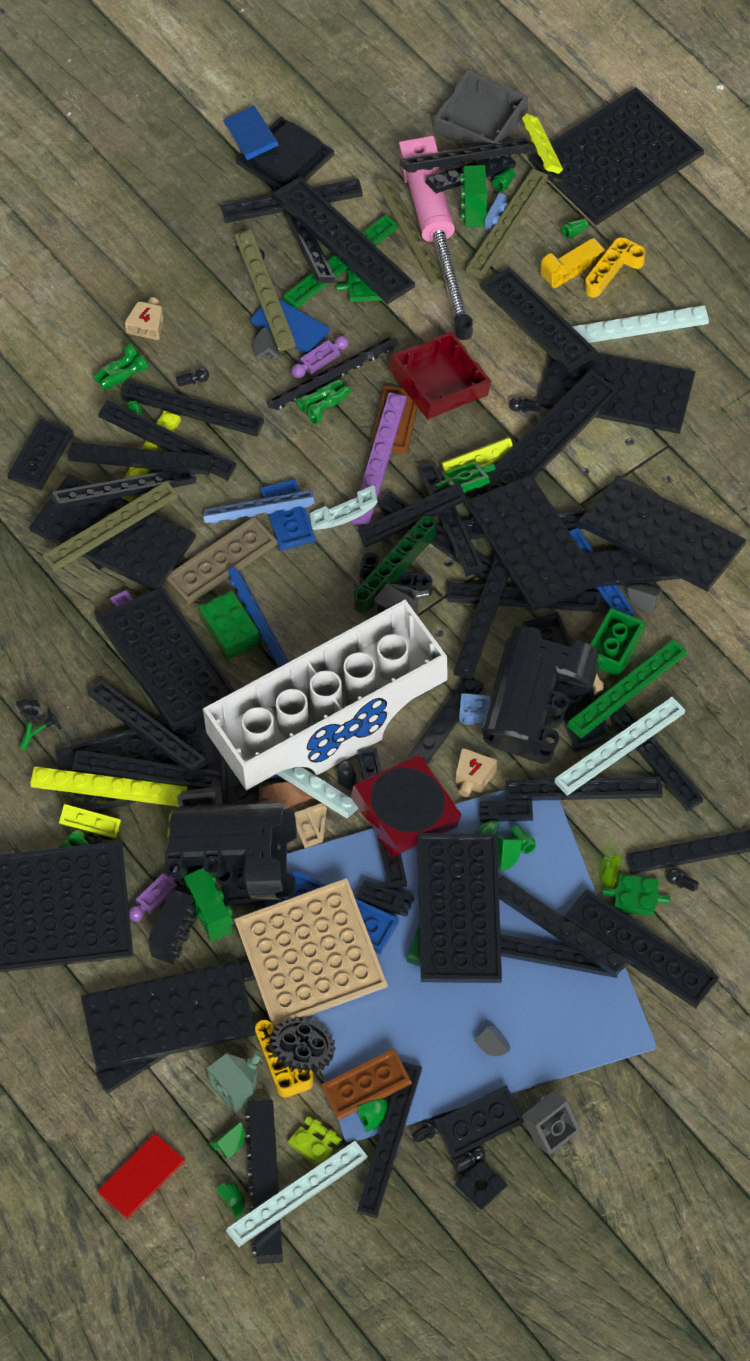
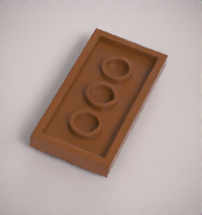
M384 386L371 441V449L373 448L388 394L393 393L407 396V401L392 452L407 454L418 407L403 388Z
M393 1048L323 1083L321 1087L339 1121L357 1112V1107L373 1100L383 1099L412 1084Z

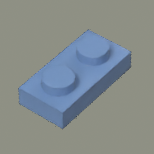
M498 194L485 218V230L491 232L500 215L507 208L506 195Z

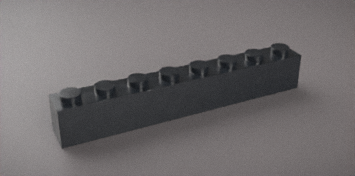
M273 1100L248 1101L249 1109H245V1120L249 1121L250 1128H246V1139L251 1142V1147H247V1158L252 1161V1166H248V1177L253 1179V1186H249V1196L254 1198V1205H250V1212L279 1193ZM279 1219L255 1236L256 1244L252 1245L253 1257H257L258 1264L283 1262L281 1220Z

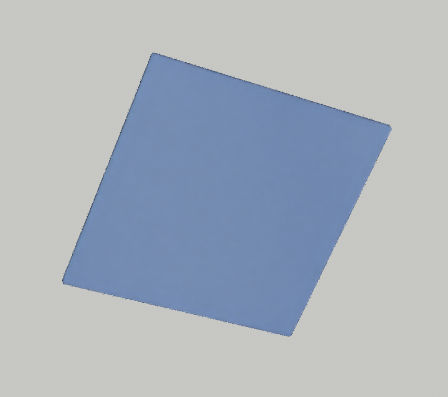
M545 777V778L538 779V780L551 779V778ZM505 790L455 804L462 814L458 827L445 833L475 834L478 827L485 823L480 822L481 815L479 810L481 808L479 807V802L506 801ZM560 800L532 801L533 821L500 822L496 834L497 836H505L506 839H513L510 831L513 827L519 825L535 839L536 848L529 854L520 852L518 861L508 870L500 871L498 869V879L501 876L505 877L564 917L586 889L596 896L597 894ZM373 828L287 854V873L292 874L293 870H296L326 885L347 878L356 899L364 880L387 888ZM417 846L401 853L407 887L392 889L414 898V902L410 903L412 905L410 910H407L409 912L407 917L375 907L399 919V924L382 953H376L388 987L306 1017L307 1022L314 1019L315 1025L321 1023L320 1028H327L326 1034H332L331 1040H335L334 1046L336 1049L333 1060L330 1061L329 1066L325 1065L324 1070H321L325 1082L393 1048L401 1063L405 1062L422 1067V1074L406 1126L454 1112L506 1085L512 1094L649 1052L656 1048L655 1040L626 967L618 974L617 978L501 956V983L420 982V966L406 962L419 924ZM264 900L265 908L275 904V900ZM499 900L500 934L569 947ZM496 1026L508 1041L510 1051L501 1056H491L486 1054L474 1040L487 1027ZM393 1093L383 1098L388 1102V1105H390ZM358 1112L338 1121L344 1140L348 1144L379 1135L383 1127L382 1124L378 1128L366 1133L358 1117Z

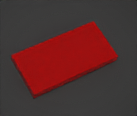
M154 1134L97 1193L128 1220L185 1162V1159Z

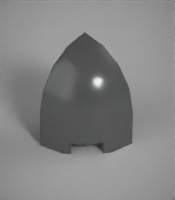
M264 327L254 340V355L260 360H263V357H271V360L280 357L272 334Z
M631 585L628 587V596L636 607L651 613L655 611L656 599H660L662 589L647 585Z
M496 1026L487 1027L474 1040L486 1054L491 1056H501L510 1051L508 1041Z

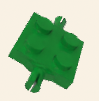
M348 270L349 279L347 284H336L337 292L348 291L350 302L383 301L351 270Z
M474 460L441 472L444 481L435 483V488L438 491L458 482L461 484L464 493L474 488H480L490 483L489 476L486 473L495 471V465L491 463L481 466Z
M620 874L616 889L603 888V896H613L615 908L623 913L654 917L655 908L658 903L670 904L671 896L659 895V879Z

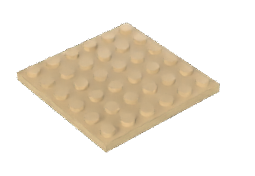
M347 878L234 919L274 1029L276 1025L280 1026L281 1021L287 1022L288 1018L292 1021L295 1020V1017L302 1019L388 987Z

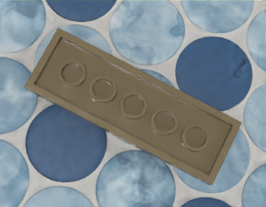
M252 517L172 571L166 582L189 605L229 578L228 570L234 566L236 569L241 570L275 547L277 540L255 517Z

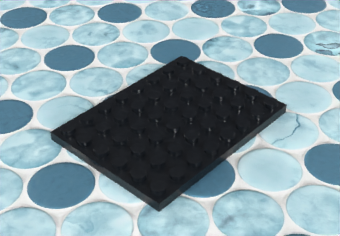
M636 87L550 142L563 168L559 174L552 171L549 172L544 168V162L537 151L529 156V161L540 172L547 174L548 180L595 225H598L703 156L704 149Z
M122 841L0 855V972L134 957Z

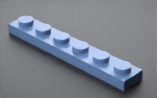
M314 490L208 508L204 509L203 517L205 523L215 524L226 519L236 520L239 517H253L260 513L271 514L276 510L283 509L288 511L299 506L309 507L315 504Z

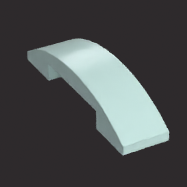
M372 485L357 492L358 497L331 509L324 506L311 512L312 529L319 530L342 525L368 512L377 503L375 486Z

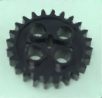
M295 1017L294 1021L288 1018L287 1022L281 1021L280 1026L276 1025L275 1029L272 1030L269 1050L273 1051L272 1057H278L277 1063H284L283 1068L290 1066L291 1072L298 1069L299 1074L302 1073V1070H305L307 1075H309L310 1070L317 1073L318 1068L323 1071L325 1065L329 1066L336 1049L334 1046L335 1040H331L332 1034H326L327 1028H320L321 1023L315 1025L314 1019L307 1022L306 1017L302 1021L298 1017Z

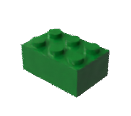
M485 165L464 166V173H460L461 184H464L461 185V209H465L461 210V219L465 220V227H485V218L487 216Z
M232 591L199 606V615L202 623L227 661L260 644L258 629Z
M610 608L590 644L599 652L597 660L599 670L621 678L645 634L644 621Z
M204 868L184 877L186 894L194 897L196 913L209 941L213 942L231 934V925H234L231 918L232 912L229 905L225 906L221 889H217L215 886V878L210 876Z

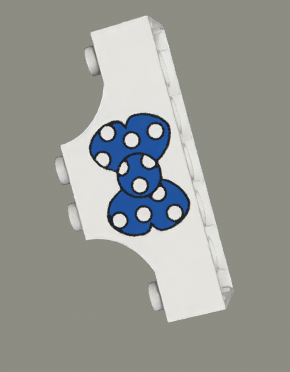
M403 600L203 708L206 733L246 790L283 770L294 767L311 768L317 776L357 754L358 750H364L382 740L386 726L401 708L417 696L447 681V655L408 602Z

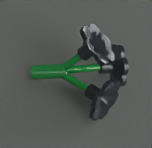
M22 699L16 702L20 713L26 718V732L19 748L26 750L32 736L45 727L49 728L55 725L59 730L62 729L60 723L48 708V719L43 722L44 724L31 732L32 724L35 720H40L41 717H44L45 712L41 710L37 700Z

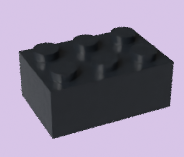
M173 889L170 890L148 938L152 958L173 965L176 958H180L183 942H187L190 935L189 929L191 925L196 923L198 917L192 895Z

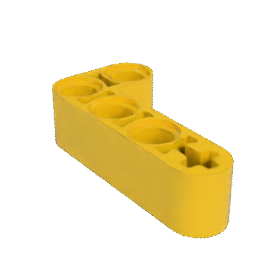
M593 238L559 259L550 253L541 261V276L552 288H556L598 263L607 250Z
M626 238L616 239L586 277V295L592 298L598 297L623 264L634 269L642 268L645 264V249Z
M268 1020L259 1021L255 1026L257 1042L278 1095L285 1098L311 1089L314 1084L312 1070L307 1075L305 1070H302L301 1074L298 1073V1069L291 1072L289 1066L278 1070L274 1069L276 1065L284 1066L283 1062L277 1063L278 1057H272L273 1052L267 1051L271 1046L269 1041L274 1027ZM264 1031L268 1034L267 1039H265ZM302 1076L309 1077L307 1080H300ZM282 1083L290 1084L287 1087L280 1086Z

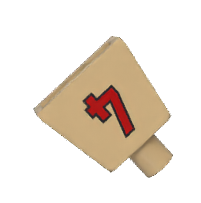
M151 297L148 303L137 302L125 321L127 334L154 340L160 339L163 309L161 306H158V299Z
M462 748L455 776L456 784L461 786L458 791L459 794L469 797L472 790L479 793L482 792L497 771V760Z

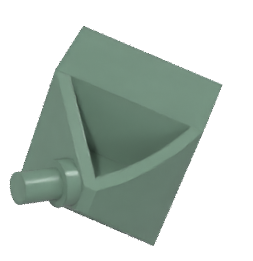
M256 1051L252 1058H248V1060L226 1053L207 1068L210 1086L234 1113L246 1106L248 1101H252L255 1097L257 1067L259 1060L262 1058L260 1052Z

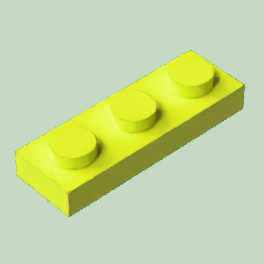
M66 804L63 805L59 820L61 825L116 839L121 822L117 818Z

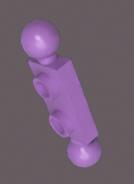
M338 336L334 344L329 340L300 358L301 364H295L292 367V375L295 378H302L306 370L311 374L340 356L339 350H345L348 347V339L345 336Z
M177 866L174 867L173 873L177 872ZM164 873L158 877L136 899V903L139 906H133L129 909L130 919L134 922L142 920L144 911L151 915L167 899L171 889H178V885L175 883L178 882V879H174L171 876L168 877Z

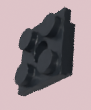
M480 1160L455 1186L482 1211L508 1184L487 1164ZM482 1182L487 1185V1188L478 1190L476 1185Z

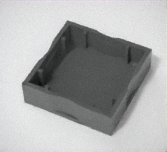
M467 71L456 86L452 96L444 103L434 117V132L468 147L505 142L528 111V96L510 88L496 85L488 79Z

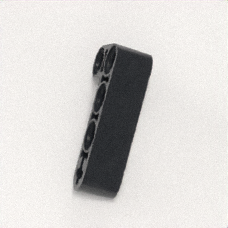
M369 552L362 557L359 574L360 585L379 565V557L375 553ZM403 572L394 583L411 587L418 591L428 590L429 597L433 593L432 577L428 574Z

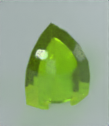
M613 854L612 858L604 856L602 859L599 878L606 888L615 889L622 864V855Z

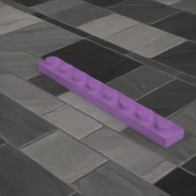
M393 393L388 394L360 491L374 485L377 500L404 412L407 396ZM375 506L362 516L352 520L351 525L364 527L370 524Z

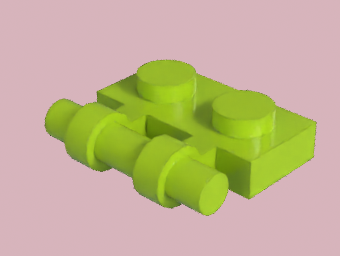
M308 1116L304 1123L310 1126V1128L306 1131L300 1126L288 1141V1145L319 1166L333 1153V1149L329 1147L330 1143L333 1142L338 1146L342 1139L336 1135L335 1131L324 1127L321 1121L318 1119L314 1120ZM316 1132L324 1136L322 1141L314 1136Z

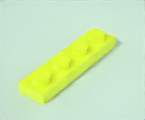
M526 114L522 119L526 130L531 136V141L538 150V155L544 162V168L549 172L552 171L559 174L563 168L539 119Z
M504 438L441 462L443 471L474 460L481 466L497 463L513 448L511 438Z

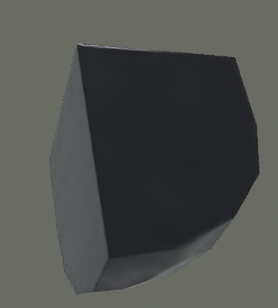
M344 761L337 768L338 784L352 791L353 786L357 784V774L353 765L348 761Z

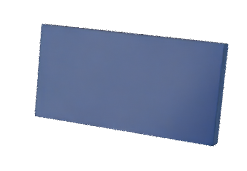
M255 105L223 120L246 160L278 146L277 140Z
M278 299L296 344L294 348L308 354L328 335L330 328ZM261 307L250 319L251 323L261 329L266 327L271 333Z
M295 479L260 488L262 499L300 492ZM294 507L288 511L283 509L276 510L274 513L268 514L280 551L316 542L305 507Z

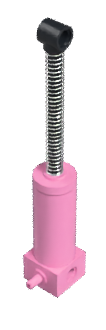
M434 136L399 142L400 159L439 153ZM401 167L404 182L409 184L422 237L428 242H435L453 314H455V335L460 340H468L473 335V320L467 315L463 305V297L460 294L461 289L457 283L458 278L455 275V267L452 264L453 259L450 256V249L447 245V239L451 237L455 230L445 191L435 193L425 183L427 177L440 173L439 167H434L431 170H417L414 173H409Z

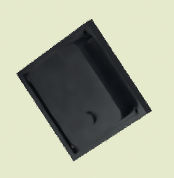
M280 117L269 127L277 140L278 146L249 160H246L242 153L236 159V164L271 187L279 190L299 177H302L307 182L334 156V150L295 123Z

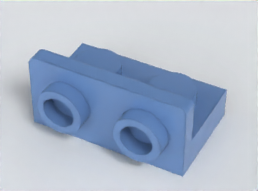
M462 693L459 714L460 722L467 725L483 724L491 696Z

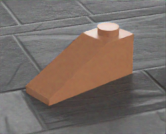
M290 782L271 784L262 788V802L286 803L284 809L314 798Z

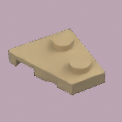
M323 803L295 812L297 833L304 849L323 843L327 806Z

